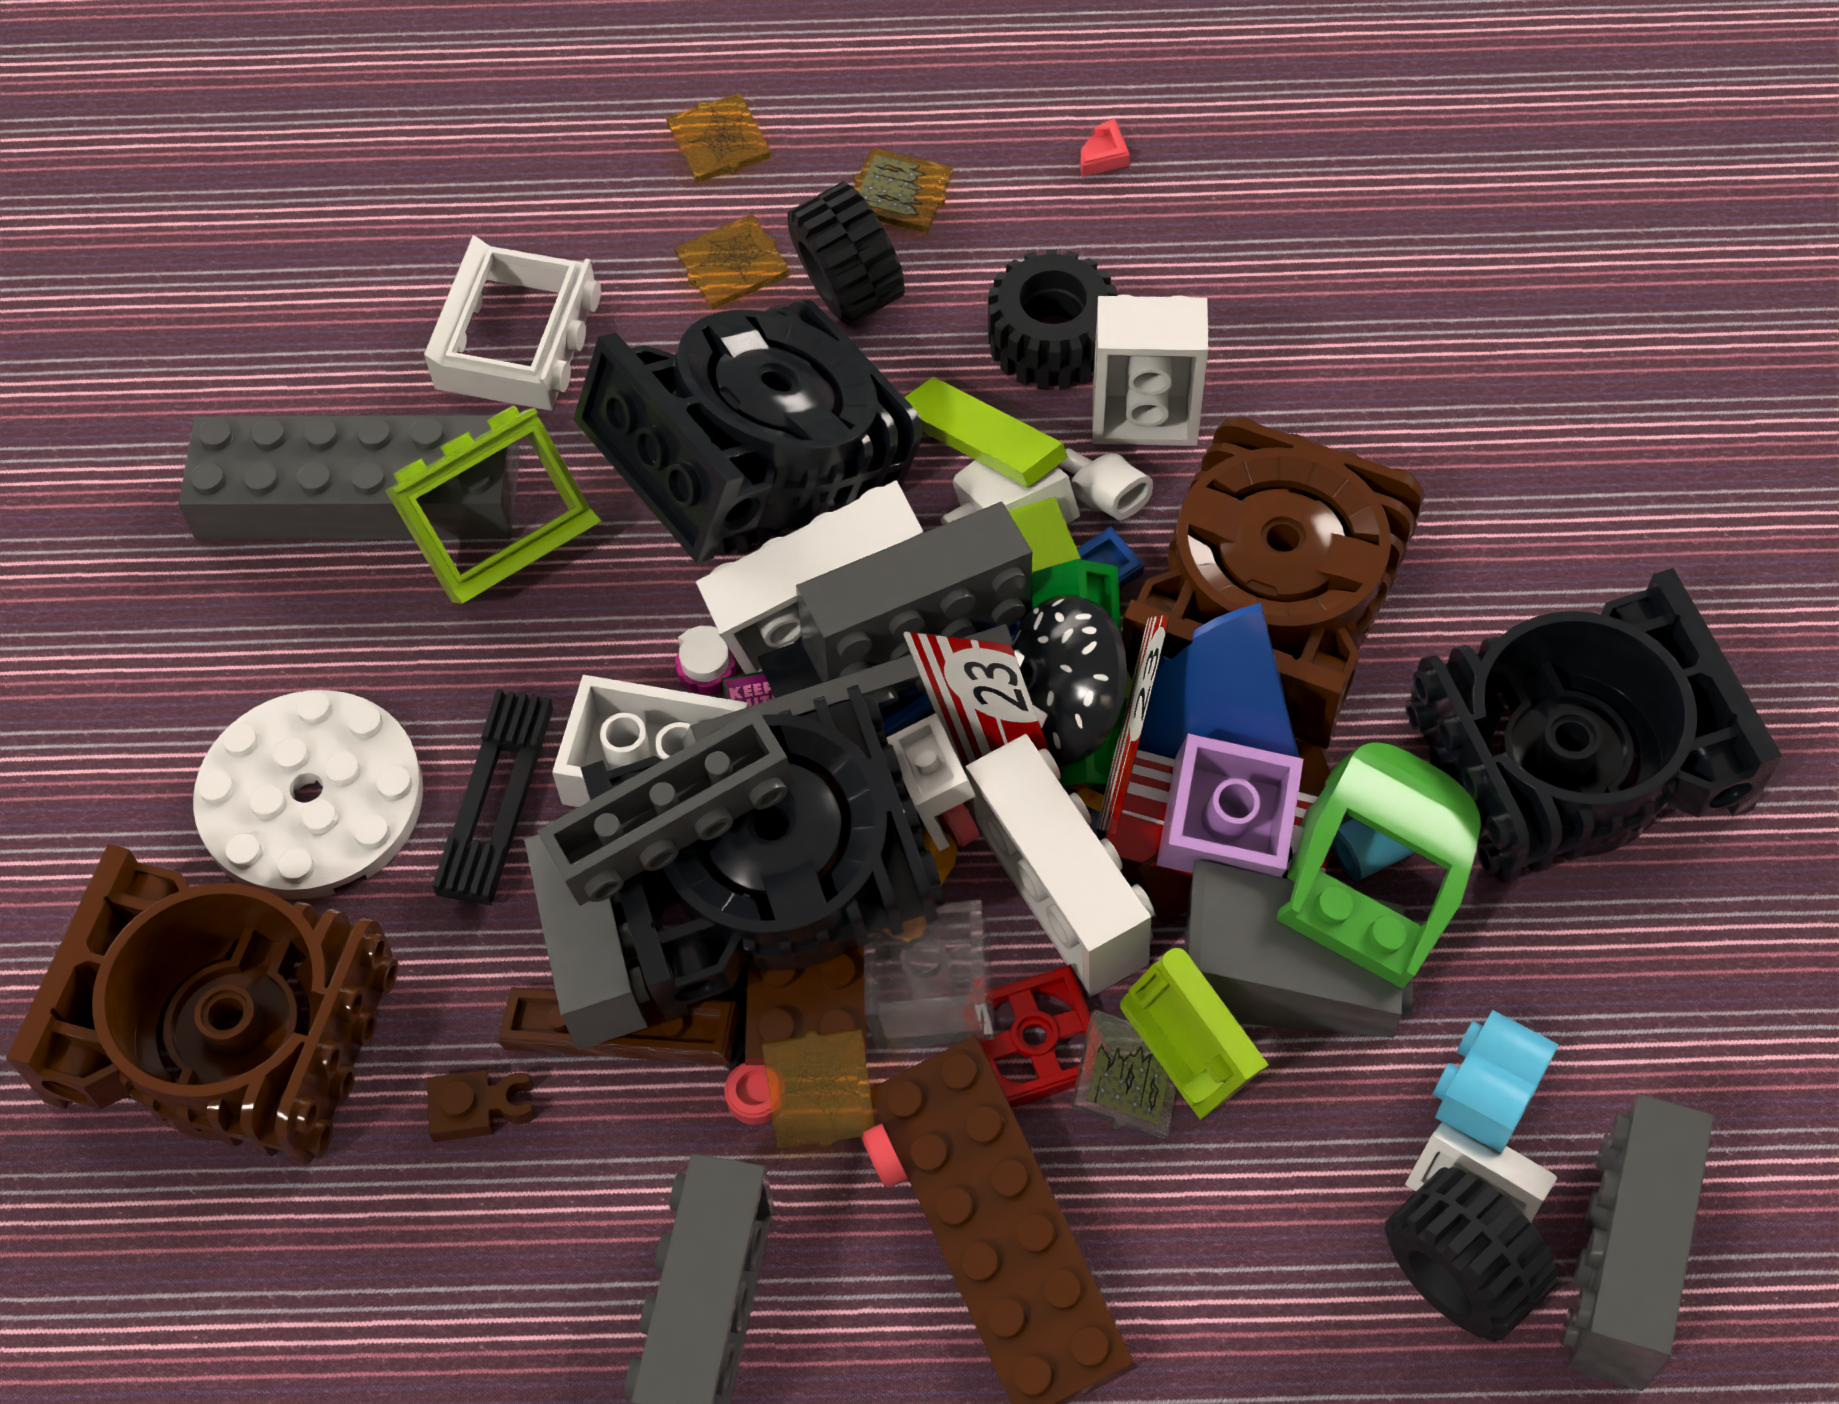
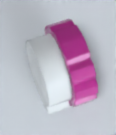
M697 626L685 631L678 637L681 647L675 659L676 672L680 683L684 684L688 691L692 693L697 692L699 695H712L723 690L721 679L732 677L736 674L737 666L733 653L716 627Z

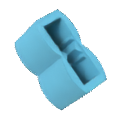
M1494 1010L1490 1013L1484 1026L1472 1021L1456 1052L1466 1058L1460 1068L1451 1063L1447 1065L1432 1094L1442 1100L1435 1118L1502 1154L1559 1044Z

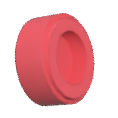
M963 803L937 815L943 828L955 840L957 846L964 847L980 837L977 826Z
M743 1063L729 1074L725 1083L724 1093L728 1109L737 1120L745 1124L760 1125L773 1120L782 1111L786 1100V1093L783 1094L785 1092L783 1078L772 1065H745Z
M881 1123L864 1131L863 1136H861L862 1141L883 1185L890 1188L907 1180L906 1172L884 1125Z

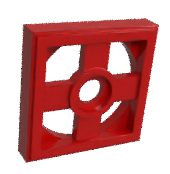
M1071 964L959 1000V1007L970 1037L976 1035L1012 1108L1090 1083L1096 1053L1102 1042ZM1032 994H1043L1057 998L1073 1010L1051 1017L1047 1013L1038 1010ZM1009 1001L1015 1017L1011 1030L986 1037L984 1030L990 1016L1000 1005ZM1032 1026L1042 1028L1046 1033V1040L1037 1046L1029 1045L1023 1038V1033L1027 1028ZM1084 1033L1087 1043L1081 1061L1077 1066L1062 1071L1054 1052L1057 1042ZM1021 1054L1031 1059L1038 1079L1023 1084L1014 1082L999 1073L995 1061Z

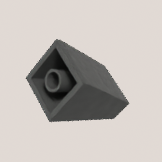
M1194 860L1186 914L1184 951L1190 956L1239 1024L1394 1038L1400 1018H1409L1411 1015L1413 1000L1412 982H1409L1402 989L1277 921L1278 909L1291 899L1294 881L1213 862ZM1371 898L1404 916V905Z

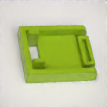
M1173 948L1167 951L1159 961L1154 963L1138 979L1120 1001V1008L1200 1120L1221 1107L1269 1065L1190 956L1181 948Z

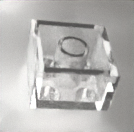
M981 900L945 903V906L936 908L938 921L926 924L924 917L921 916L903 922L904 932L892 936L890 928L867 935L869 944L864 945L865 1017L877 1050L957 1043L973 1035H976L978 1040L995 1039L991 936Z

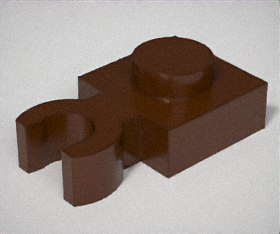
M487 1070L427 1077L429 1135L432 1141L438 1142L493 1135V1118L503 1117L513 1124H525L534 1120L535 1114L531 1104L513 1105L510 1103L514 1094L533 1090L530 1075L526 1073H513L504 1077L498 1085H491V1078Z

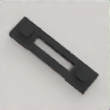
M496 690L481 736L483 741L452 836H448L432 885L436 896L492 906L553 712L551 698L544 697V700H539V696L536 695L528 698L525 693H520V696H516L513 691H508V694H504L503 690ZM501 750L518 753L490 842H485V845H482L479 840L473 839L471 843Z

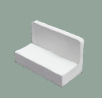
M935 713L887 737L889 745L892 744L903 775L902 779L914 806L936 847L941 851L950 845L937 815L975 797L976 794L938 714Z
M1442 1122L1429 1139L1405 1185L1417 1191L1440 1168H1459L1493 1186L1532 1222L1557 1177L1507 1146L1501 1154Z

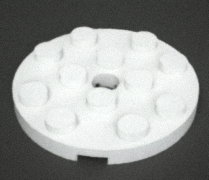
M310 690L295 692L269 700L251 709L233 722L211 746L202 762L195 783L193 796L195 822L200 837L214 861L237 883L267 890L283 899L320 898L335 894L334 888L350 883L363 875H366L367 879L370 878L396 856L408 840L417 822L423 798V777L417 755L405 730L396 719L378 705L359 696L339 691ZM316 780L323 786L321 794L315 800L307 803L295 800L294 790L298 791L307 784H314Z

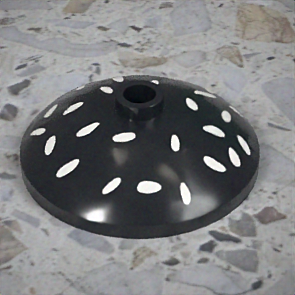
M1062 595L1050 598L1032 609L1011 636L1014 643L1012 646L1013 651L1016 650L1025 656L1020 670L1034 706L1048 714L1042 731L1050 754L1057 766H1066L1080 762L1094 753L1103 744L1120 714L1127 683L1125 648L1114 620L1100 605L1089 599Z

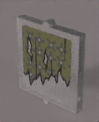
M1094 1010L1090 1015L1071 1108L1110 1121L1112 1127L1116 1130H1120L1125 1126L1164 1140L1169 1132L1177 1087L1129 1021Z

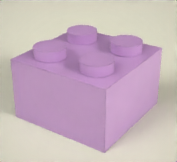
M1187 734L1175 757L1157 866L1193 873L1194 860L1281 878L1287 869L1304 759Z

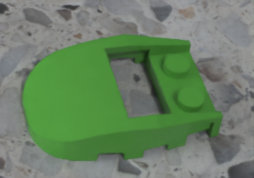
M1374 742L1359 747L1343 758L1325 781L1326 786L1316 802L1308 806L1300 825L1304 829L1297 852L1292 855L1287 878L1295 882L1291 899L1278 909L1276 920L1403 989L1416 975L1461 905L1477 848L1481 819L1479 810L1470 794L1448 774L1401 748ZM1345 814L1447 869L1425 924L1421 926L1320 871Z

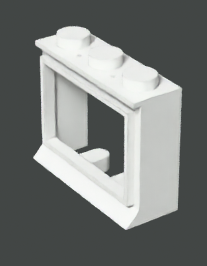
M473 235L424 353L434 388L436 390L552 411L559 391L565 392L569 385L571 376L570 362L574 351H581L586 336L585 322L589 311L595 312L600 301L601 286L600 282L594 280L591 260L585 258L584 263L492 247ZM486 280L559 293L531 366L457 353H462L465 349L467 340L465 331L473 312L478 313L481 309V291Z

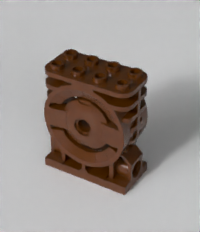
M1247 417L1226 418L1220 421L1213 436V444L1208 446L1202 459L1201 471L1195 474L1190 490L1180 509L1178 522L1169 544L1168 572L1148 578L1137 601L1131 600L1124 615L1122 641L1130 678L1133 679L1149 617L1170 615L1161 656L1164 655L1166 658L1172 659L1177 653L1192 643L1193 632L1198 627L1237 609L1261 603L1284 689L1294 736L1297 739L1328 749L1335 733L1339 714L1353 683L1360 654L1358 649L1366 640L1375 618L1385 602L1388 590L1392 587L1396 578L1398 566L1406 554L1409 540L1417 527L1424 499V489L1414 475L1406 470L1392 469L1362 459L1352 452L1338 451L1311 442L1301 435L1287 434L1260 425ZM1276 548L1285 549V550H1287V552H1281V551H1277V550H1275V549H1276ZM1212 551L1218 553L1222 571L1216 564Z
M108 844L6 1059L44 1103L66 1109L69 1102H74L101 1110L130 1095L140 1105L149 1110L152 1115L184 1134L207 1140H220L233 1146H239L243 1141L250 1142L259 1153L274 1156L280 1150L286 1152L291 1161L307 1165L311 1163L316 1155L322 1156L330 1144L333 1132L331 1119L339 1100H346L351 1092L355 1079L354 1062L361 1046L366 1047L373 1038L377 1024L375 1011L382 994L389 993L394 986L398 973V961L392 958L391 947L380 924L374 919L361 918L354 926L350 924L346 914L334 909L327 910L319 917L310 904L297 902L292 906L278 895L245 884L212 883L190 888L181 873L138 863L130 849ZM299 955L304 958V961L294 976L303 987L309 1003L310 1026L307 1036L300 1034V1030H302L301 1008L296 996L287 983ZM243 1016L239 1024L232 1029L221 1030L224 1023L230 1018ZM163 1019V1037L167 1052L181 1071L177 1083H174L175 1081L169 1075L161 1057L159 1039Z

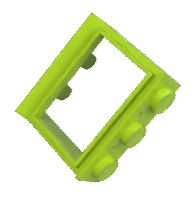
M513 405L487 420L491 430L475 439L472 438L469 432L454 438L440 447L445 455L444 457L428 466L425 465L422 458L407 465L393 474L398 483L385 490L452 603H465L601 522L587 503L536 414L538 412L535 408L519 413L517 407ZM527 436L569 510L460 574L416 498L520 438Z

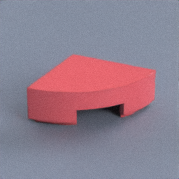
M1115 119L1098 125L1094 129V134L1082 146L1080 157L1082 177L1129 166L1130 154Z

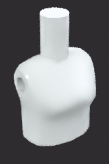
M1065 449L1068 458L1059 466L1074 475L1071 479L1074 495L1092 510L1105 512L1117 520H1123L1138 512L1150 499L1153 490L1151 477L1131 466L1120 454L1107 453L1092 461L1072 449Z

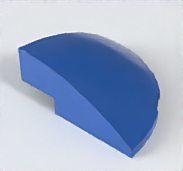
M1261 603L1240 608L1213 619L1195 629L1192 643L1182 649L1172 659H1168L1164 655L1161 656L1137 750L1175 759L1187 734L1299 758L1284 689Z

